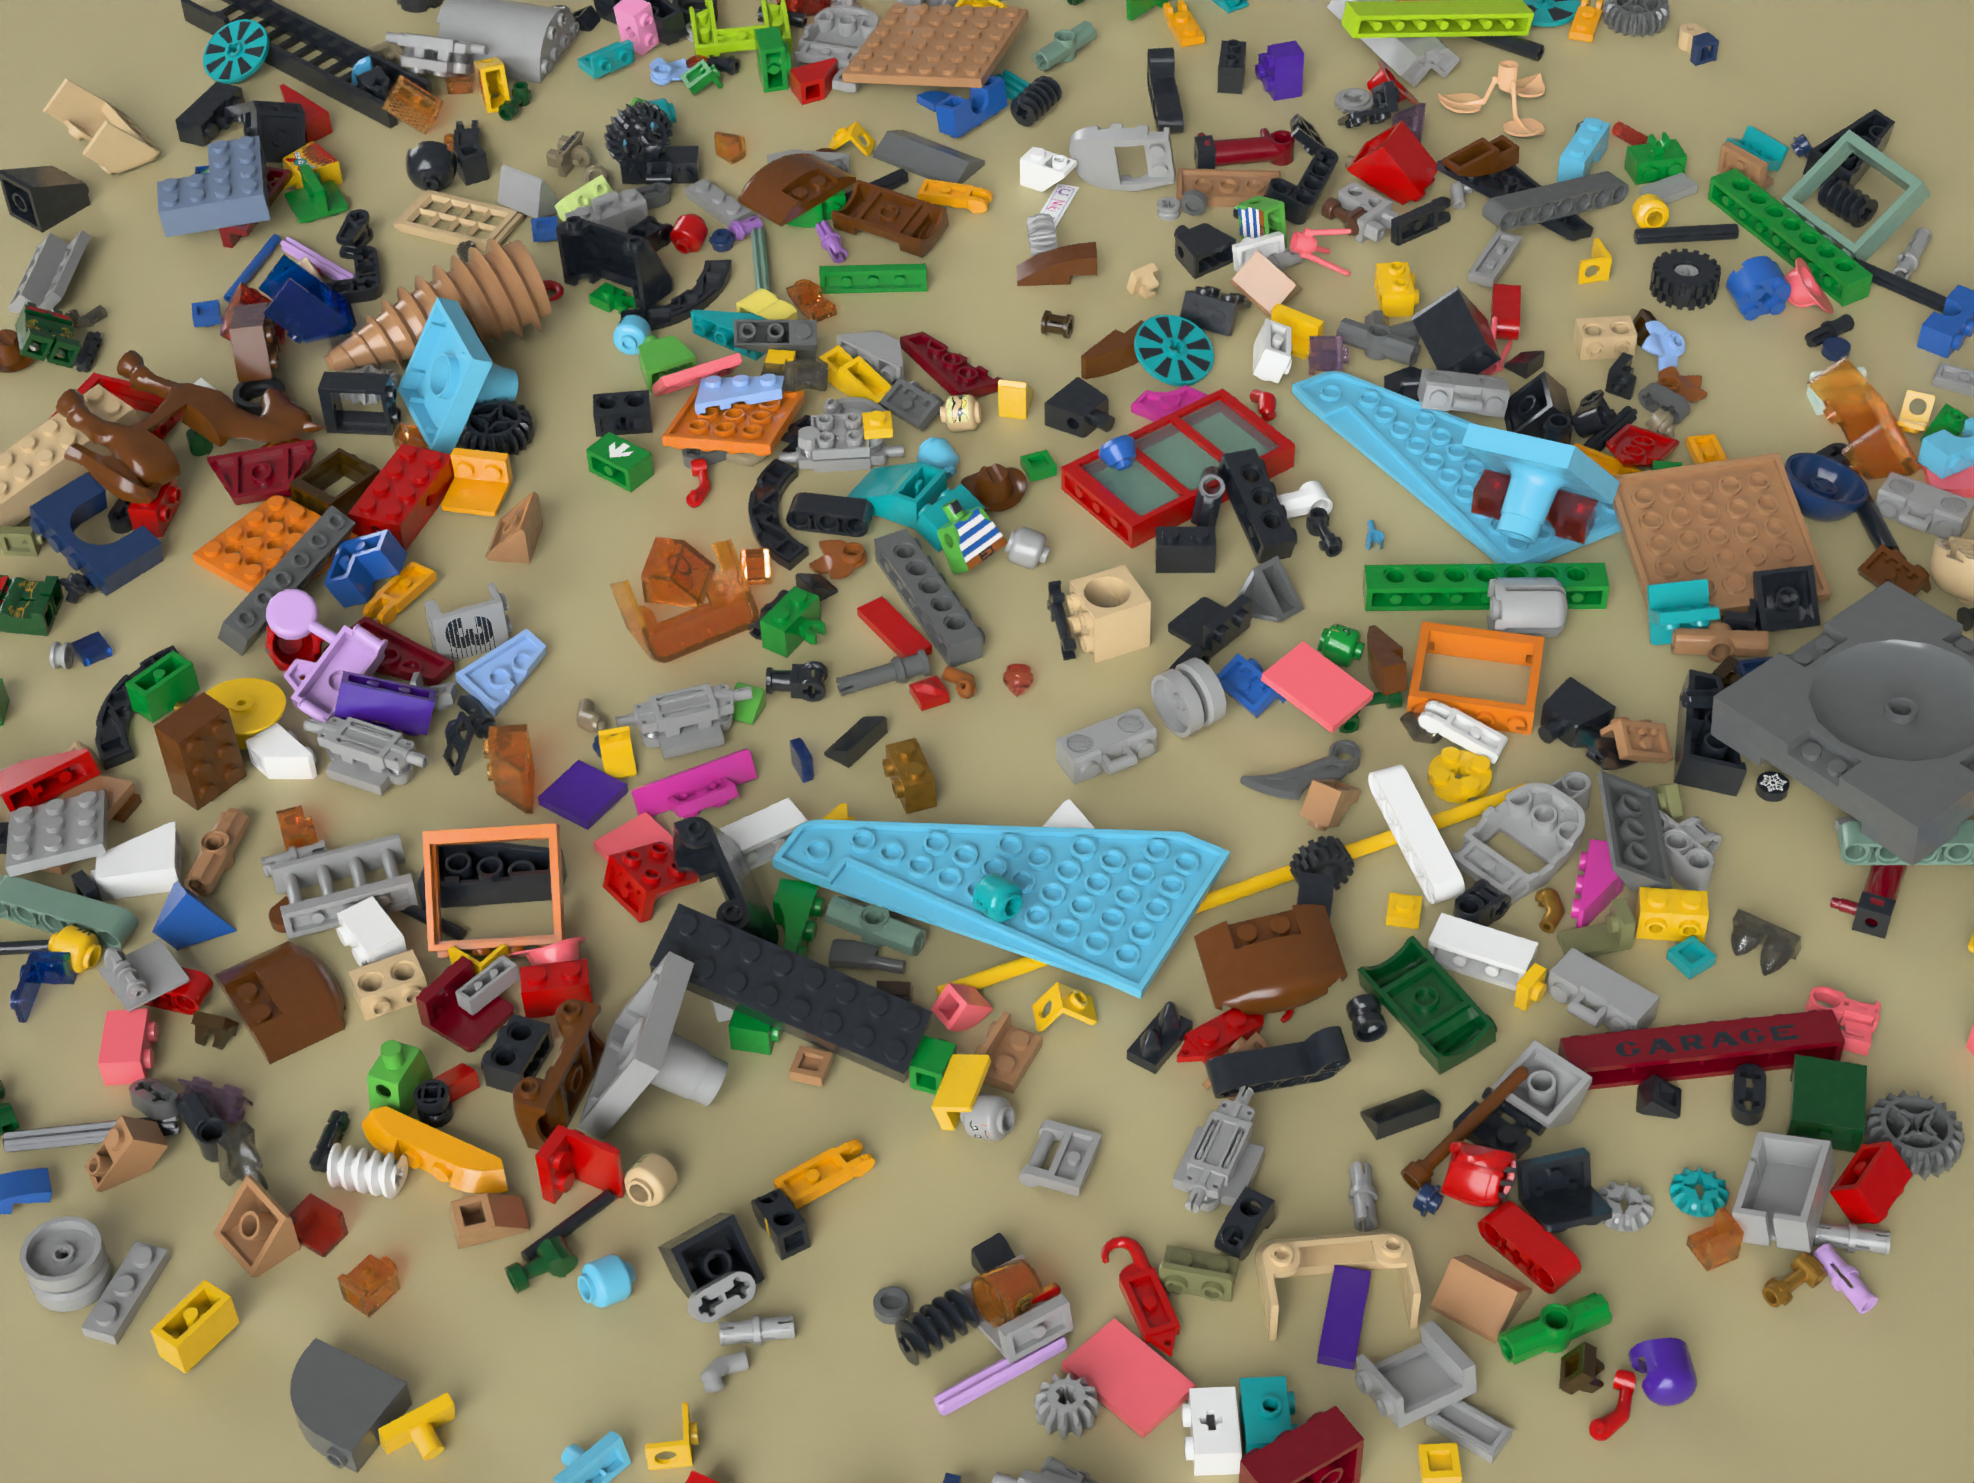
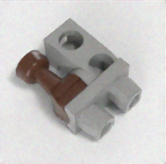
M1354 181L1338 191L1337 199L1333 197L1327 199L1321 211L1322 216L1329 220L1338 218L1346 224L1345 229H1351L1352 231L1348 235L1356 236L1355 241L1361 244L1367 239L1375 242L1382 240L1386 228L1391 230V219L1400 216L1399 213L1392 210L1393 201L1389 199L1384 200L1381 196Z

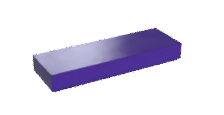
M1338 1265L1334 1266L1317 1355L1318 1364L1354 1370L1371 1271Z

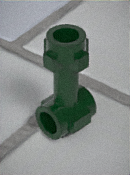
M516 82L513 85V97L511 100H505L498 107V114L503 120L509 121L514 115L516 116L518 114V106L523 107L530 104L532 95L526 82Z

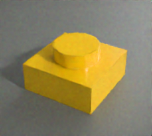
M891 411L862 413L864 440L893 437Z
M1390 892L1385 925L1419 929L1423 896Z
M1534 963L1518 981L1514 1000L1515 1007L1526 1012L1534 1001L1537 1003L1541 1001L1547 990V984L1544 983L1546 968Z
M1457 1443L1418 1444L1417 1455L1421 1483L1462 1482Z

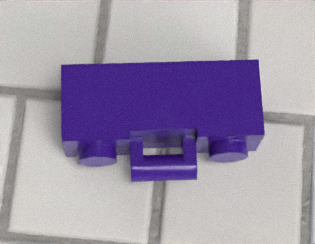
M343 671L334 716L340 717L343 720H346L349 716L389 730H402L403 733L410 736H418L420 734L427 736L436 690Z

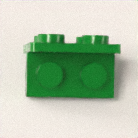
M309 164L299 166L303 188L284 194L288 205L299 223L313 222L316 219L338 215L348 210V205L334 181L330 180L322 183L319 173H314Z

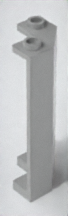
M1332 0L1327 8L1342 21L1346 1L1396 0ZM1437 37L1360 38L1398 75L1414 87L1431 68L1443 78H1446L1461 60Z

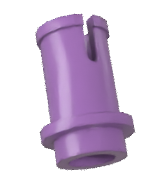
M753 215L742 221H732L731 225L728 226V231L733 233L735 240L741 241L745 236L751 234L750 231L753 228H763V224L758 215Z

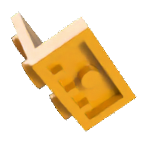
M453 448L450 456L454 479L441 503L442 510L496 516L513 482L509 454Z

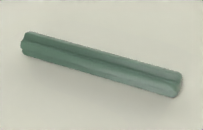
M761 227L758 229L753 228L750 232L756 290L763 288L770 291L765 230Z

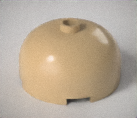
M1950 536L1949 542H1943V539L1937 538L1935 539L1930 557L1931 576L1940 589L1967 605H1974V539Z

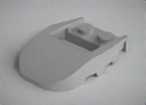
M845 5L831 6L823 9L814 17L815 22L812 25L807 24L804 28V35L800 37L798 42L799 51H794L796 66H800L802 63L812 64L835 57L837 59V68L845 69L877 27V15L868 9Z
M1112 123L1111 128L1101 129L1099 126L1079 129L1070 138V158L1077 160V166L1074 169L1085 182L1092 186L1109 190L1136 192L1173 184L1175 181L1176 170L1169 127H1164L1163 132H1151L1147 125H1137V128H1123L1122 123ZM1144 145L1148 173H1145L1144 177L1131 178V175H1120L1115 147Z
M1525 784L1505 795L1506 800L1494 808L1490 805L1482 813V819L1474 828L1471 826L1464 834V845L1456 853L1454 850H1451L1450 852L1460 870L1476 881L1486 879L1489 881L1490 887L1497 892L1508 894L1512 898L1511 904L1547 884L1572 855L1583 836L1586 819L1582 807L1574 799L1548 784ZM1501 831L1547 864L1539 872L1534 871L1531 874H1527L1487 846L1486 843Z

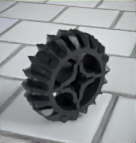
M646 100L642 104L635 101L633 106L626 103L625 110L617 109L618 115L616 117L610 116L612 124L605 125L608 131L604 134L607 150L622 166L629 164L628 166L631 169L636 164H640L643 167L644 163H650L653 159H659L661 152L667 153L665 146L671 144L669 137L673 135L671 121L664 110H661L654 103L650 104ZM652 122L654 123L653 130L650 127ZM624 139L627 143L626 147H623Z
M495 398L491 402L484 400L480 405L474 404L459 437V443L464 449L518 455L519 450H526V445L531 443L534 431L532 417L529 411L525 409V406L518 405L517 401L509 403L506 398L502 401H497Z

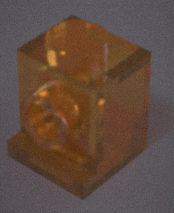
M301 805L276 811L286 851H289L288 847L291 846L299 848L318 842L312 817L304 816Z
M370 1253L347 1275L342 1273L337 1278L343 1300L370 1318L401 1289L397 1276L398 1268L395 1263L387 1256H382L378 1259Z

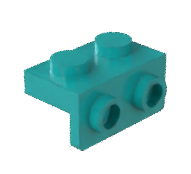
M630 40L621 43L615 42L577 59L578 67L593 79H597L634 63L633 42Z
M1754 126L1747 127L1742 139L1727 138L1726 142L1730 141L1767 162V170L1779 171L1789 150L1788 146Z

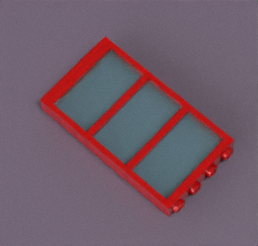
M1222 388L1128 434L1135 439L1136 458L1132 460L1133 465L1123 471H1117V468L1111 469L1098 456L1099 449L1062 466L1061 489L1133 549L1156 537V527H1176L1191 519L1200 475L1207 467L1216 466L1219 468L1223 454L1255 448L1259 458L1265 462L1267 476L1271 479L1294 467L1295 444ZM1215 478L1205 480V484L1210 488L1220 485V482ZM1225 490L1223 492L1221 503L1229 500V497Z

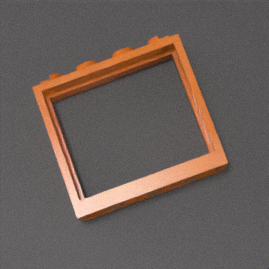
M1422 621L1408 695L1406 718L1418 720L1420 714L1425 712L1426 703L1436 700L1452 709L1454 707L1494 730L1531 735L1545 637ZM1426 653L1530 666L1531 672L1526 705L1420 691Z
M559 824L422 831L428 952H437L438 958H450L448 949L454 946L459 950H471V956L489 955L491 949L497 948L504 943L508 946L509 954L524 951L525 946L543 948L566 940ZM549 839L554 934L443 941L438 846Z

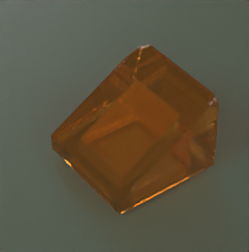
M473 76L446 78L448 94L473 93Z
M723 132L714 133L716 155L730 164H734L746 157L745 138L743 136Z
M406 423L399 424L393 436L396 450L401 444L429 449L417 426Z
M769 549L740 550L742 585L771 584Z

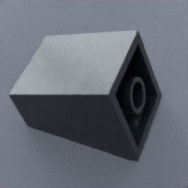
M54 166L0 170V183L9 214L41 233L91 205L87 185L82 180H78Z
M1458 286L1411 317L1437 370L1478 375L1501 360L1487 318Z

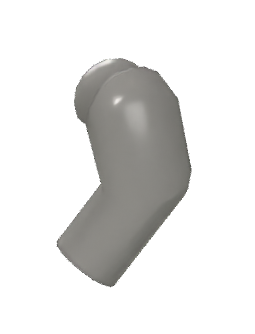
M1456 181L1451 185L1450 192L1453 208H1464L1466 205L1465 194L1473 192L1472 188L1460 183V181Z
M742 1351L714 1359L700 1376V1382L703 1381L704 1391L708 1394L721 1391L724 1388L722 1376L748 1370L749 1365L746 1352Z

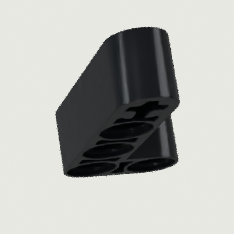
M1174 48L1148 49L1147 86L1157 132H1163L1164 127H1169L1170 133H1182L1184 122L1175 81Z
M1319 148L1298 185H1294L1281 178H1273L1270 180L1263 197L1284 202L1285 220L1297 225L1304 224L1333 173L1339 158L1337 153L1329 148Z
M1331 1026L1316 1031L1303 1042L1220 1055L1208 1060L1205 1063L1214 1096L1217 1099L1237 1096L1242 1086H1246V1091L1250 1087L1254 1093L1324 1081L1335 1076L1352 1060L1341 1027Z

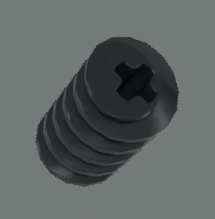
M1048 76L1036 78L1034 82L1029 84L1012 100L1010 109L1014 119L1024 127L1033 125L1035 121L1060 100L1062 91L1059 84Z
M1837 175L1828 177L1818 192V203L1837 217H1841L1845 222H1849L1853 227L1858 228L1867 224L1878 209V202L1875 199H1871L1869 195L1863 194L1860 189H1855L1852 184L1847 185V182L1840 180Z
M949 1289L944 1293L943 1297L934 1298L931 1305L924 1304L919 1309V1312H911L907 1316V1320H898L895 1323L896 1339L906 1359L912 1365L917 1366L919 1364L917 1352L926 1359L930 1358V1344L937 1351L943 1350L942 1337L949 1343H954L956 1338L953 1330L956 1329L960 1335L965 1336L968 1333L966 1322L976 1329L979 1326V1318L972 1305L960 1292Z

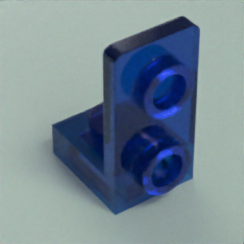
M30 951L26 964H23L20 969L18 986L16 990L12 991L10 996V1007L12 1010H15L20 1023L27 1022L41 983L74 985L78 974L72 968L70 952Z

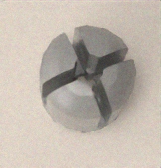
M1553 577L1490 579L1487 597H1491L1490 615H1487L1488 630L1553 638L1560 635L1565 626L1568 611L1566 592L1560 581Z

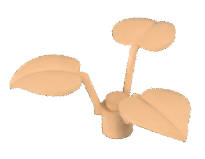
M1503 60L1499 62L1498 75L1492 76V82L1482 99L1472 93L1449 95L1438 93L1439 101L1447 109L1457 113H1474L1481 110V105L1486 104L1497 83L1499 89L1511 93L1514 121L1505 122L1503 130L1507 134L1517 137L1543 135L1545 133V128L1541 122L1533 118L1520 120L1518 117L1516 94L1525 98L1539 97L1545 94L1546 88L1542 81L1541 73L1518 79L1519 63L1516 61Z

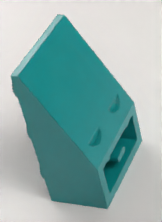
M923 462L875 467L847 497L865 499L873 505L874 515L914 529L919 520L917 516L919 511L928 503L931 505L936 503L938 497L947 489L946 471Z

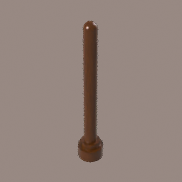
M1524 1066L1517 1067L1423 1160L1411 1161L1401 1171L1404 1181L1417 1192L1420 1191L1426 1182L1430 1184L1432 1182L1431 1177L1434 1175L1433 1170L1451 1153L1449 1150L1451 1143L1465 1140L1529 1076L1528 1069Z

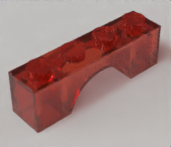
M1485 469L1473 491L1471 512L1499 520L1511 476ZM1558 490L1546 518L1552 524L1555 536L1584 544L1595 524L1598 500Z

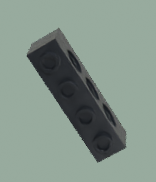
M1255 448L1223 454L1219 468L1226 475L1225 491L1258 564L1264 563L1277 555L1279 559L1291 558L1293 549L1297 544V533L1293 527L1291 528L1287 520L1286 509L1277 498L1275 484L1272 481L1270 482L1267 476L1265 462L1259 458Z

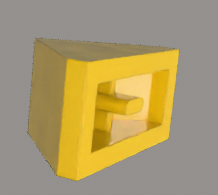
M999 380V416L1026 419L1035 390L1025 382Z

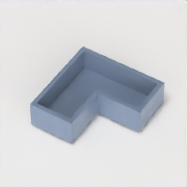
M244 136L240 139L219 140L208 144L209 173L193 174L189 177L177 179L168 178L157 182L158 213L166 237L271 220L266 159L259 136Z

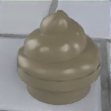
M591 165L584 172V183L587 184L600 175H603L608 183V171L601 165Z
M1659 408L1645 423L1649 427V431L1664 436H1674V416L1669 410L1665 412L1662 408Z

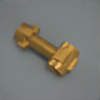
M1802 1252L1790 1264V1268L1793 1270L1791 1274L1781 1281H1777L1773 1277L1766 1282L1765 1288L1762 1290L1765 1301L1772 1307H1778L1781 1304L1786 1306L1793 1299L1791 1292L1804 1282L1811 1288H1814L1827 1276V1272L1823 1269L1824 1265L1815 1256L1811 1257L1807 1252Z

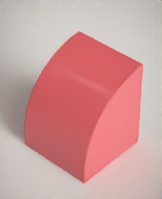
M948 983L932 1006L931 1011L949 1031L957 1032L977 1025L992 1011L993 1007L975 987Z

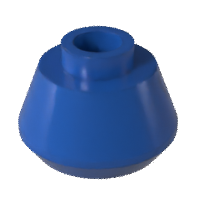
M1122 435L1111 439L1100 447L1098 456L1111 469L1117 468V471H1123L1133 465L1132 460L1136 458L1135 439L1129 435Z

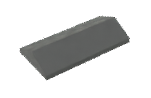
M905 130L887 131L873 153V158L924 178L963 184L985 165L984 160Z
M1600 771L1597 775L1612 870L1630 890H1639V887L1671 889L1672 881L1656 791Z

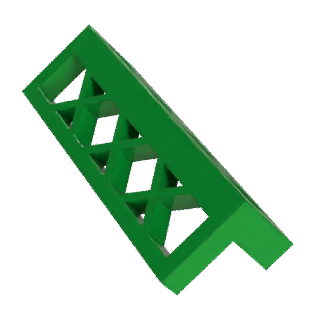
M926 263L819 266L821 294L927 292Z

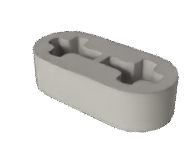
M727 1272L690 1295L687 1303L688 1312L693 1319L699 1322L711 1323L745 1305L753 1298L756 1291L755 1281L746 1272ZM734 1279L744 1282L745 1286L740 1289L741 1296L738 1294L725 1295V1292L734 1287ZM702 1297L709 1300L717 1297L718 1301L709 1306L711 1313L699 1312L698 1308L703 1304Z

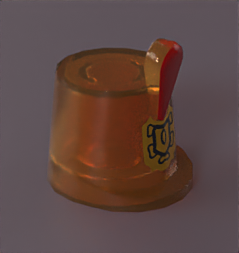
M1023 1259L1013 1260L980 1274L972 1279L971 1284L972 1295L977 1308L985 1320L997 1330L998 1327L1024 1314L1039 1302L1048 1301L1061 1293V1288L1056 1282H1050L1042 1287L1035 1270Z

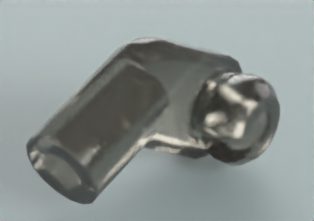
M471 240L462 241L457 246L458 258L464 264L468 262L469 248H476Z
M99 305L85 315L80 316L76 309L68 311L65 315L72 317V326L74 328L91 327L106 318L107 312L104 307Z
M1409 711L1401 716L1400 721L1413 741L1435 744L1442 739V735L1439 732L1430 733L1420 727L1414 712Z

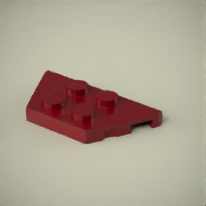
M312 439L207 457V461L235 505L266 501L275 495L292 496L289 483L306 471L317 451V444Z

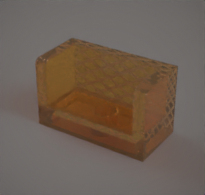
M400 75L389 91L382 109L426 135L436 120L444 102Z

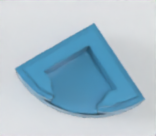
M370 56L359 60L353 67L351 74L352 85L358 84L356 76L374 68Z

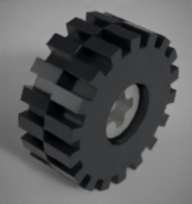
M1682 248V252H1678L1677 249H1672L1670 254L1665 251L1661 254V257L1657 256L1655 262H1653L1649 287L1651 295L1657 297L1659 303L1666 302L1665 306L1669 308L1672 305L1677 306V310L1688 307V311L1694 310L1695 306L1699 309L1705 308V304L1711 305L1713 300L1717 298L1721 277L1720 265H1717V261L1714 258L1709 260L1710 255L1706 253L1700 255L1698 250L1688 252V249Z

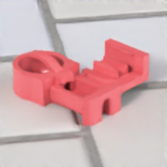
M1824 986L1812 989L1805 1006L1806 1011L1832 1009L1838 1024L1840 1023L1841 1026H1844V1030H1841L1845 1039L1843 1050L1867 1056L1872 1042V1033L1875 1032L1880 1020V1002L1875 1001V1004L1855 1001L1846 998L1845 992ZM1816 1001H1823L1825 1003H1828L1833 1008L1822 1006Z

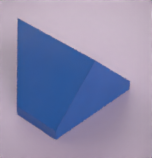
M179 881L173 884L152 930L154 934L177 951L181 948L237 931L204 900Z

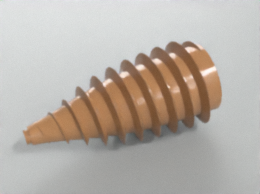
M489 238L486 244V254L484 255L476 248L470 247L467 263L464 264L458 257L452 255L449 272L446 273L438 265H434L432 267L433 280L429 283L421 276L416 275L415 291L410 294L403 287L399 286L397 289V303L392 306L387 301L382 300V313L375 319L367 316L366 325L358 332L353 331L351 337L328 351V355L324 356V360L329 371L335 370L340 372L353 368L359 369V367H364V365H378L380 368L381 364L396 362L402 369L403 360H410L437 297L458 301L484 348L485 340L494 338L504 347V333L513 331L523 340V326L529 324L541 333V319L551 316V306L541 276L529 252L519 240L509 241L508 244L501 247L495 240Z

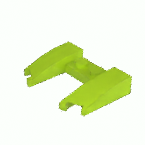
M705 0L707 9L695 13L692 6L689 7L696 63L702 59L707 62L710 55L720 56V53L756 50L754 29L776 26L779 27L783 41H787L789 53H793L785 0H781L780 5L767 3V0H760L764 25L726 29L716 28L712 0Z

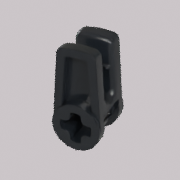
M357 209L346 215L336 236L337 243L342 245L339 250L341 258L354 259V251L359 247L367 246L373 239V231L368 224L370 216L366 210Z

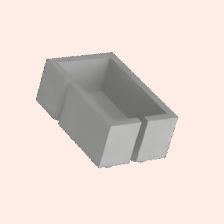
M1758 1131L1750 1155L1751 1161H1748L1732 1211L1737 1242L1770 1246L1771 1241H1776L1777 1248L1811 1252L1835 1171L1831 1141Z

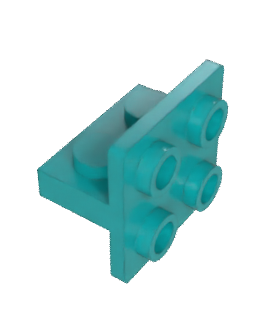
M1706 579L1647 585L1649 636L1652 645L1671 644L1673 629H1706L1710 625V620L1720 619L1719 607L1709 603L1708 580Z

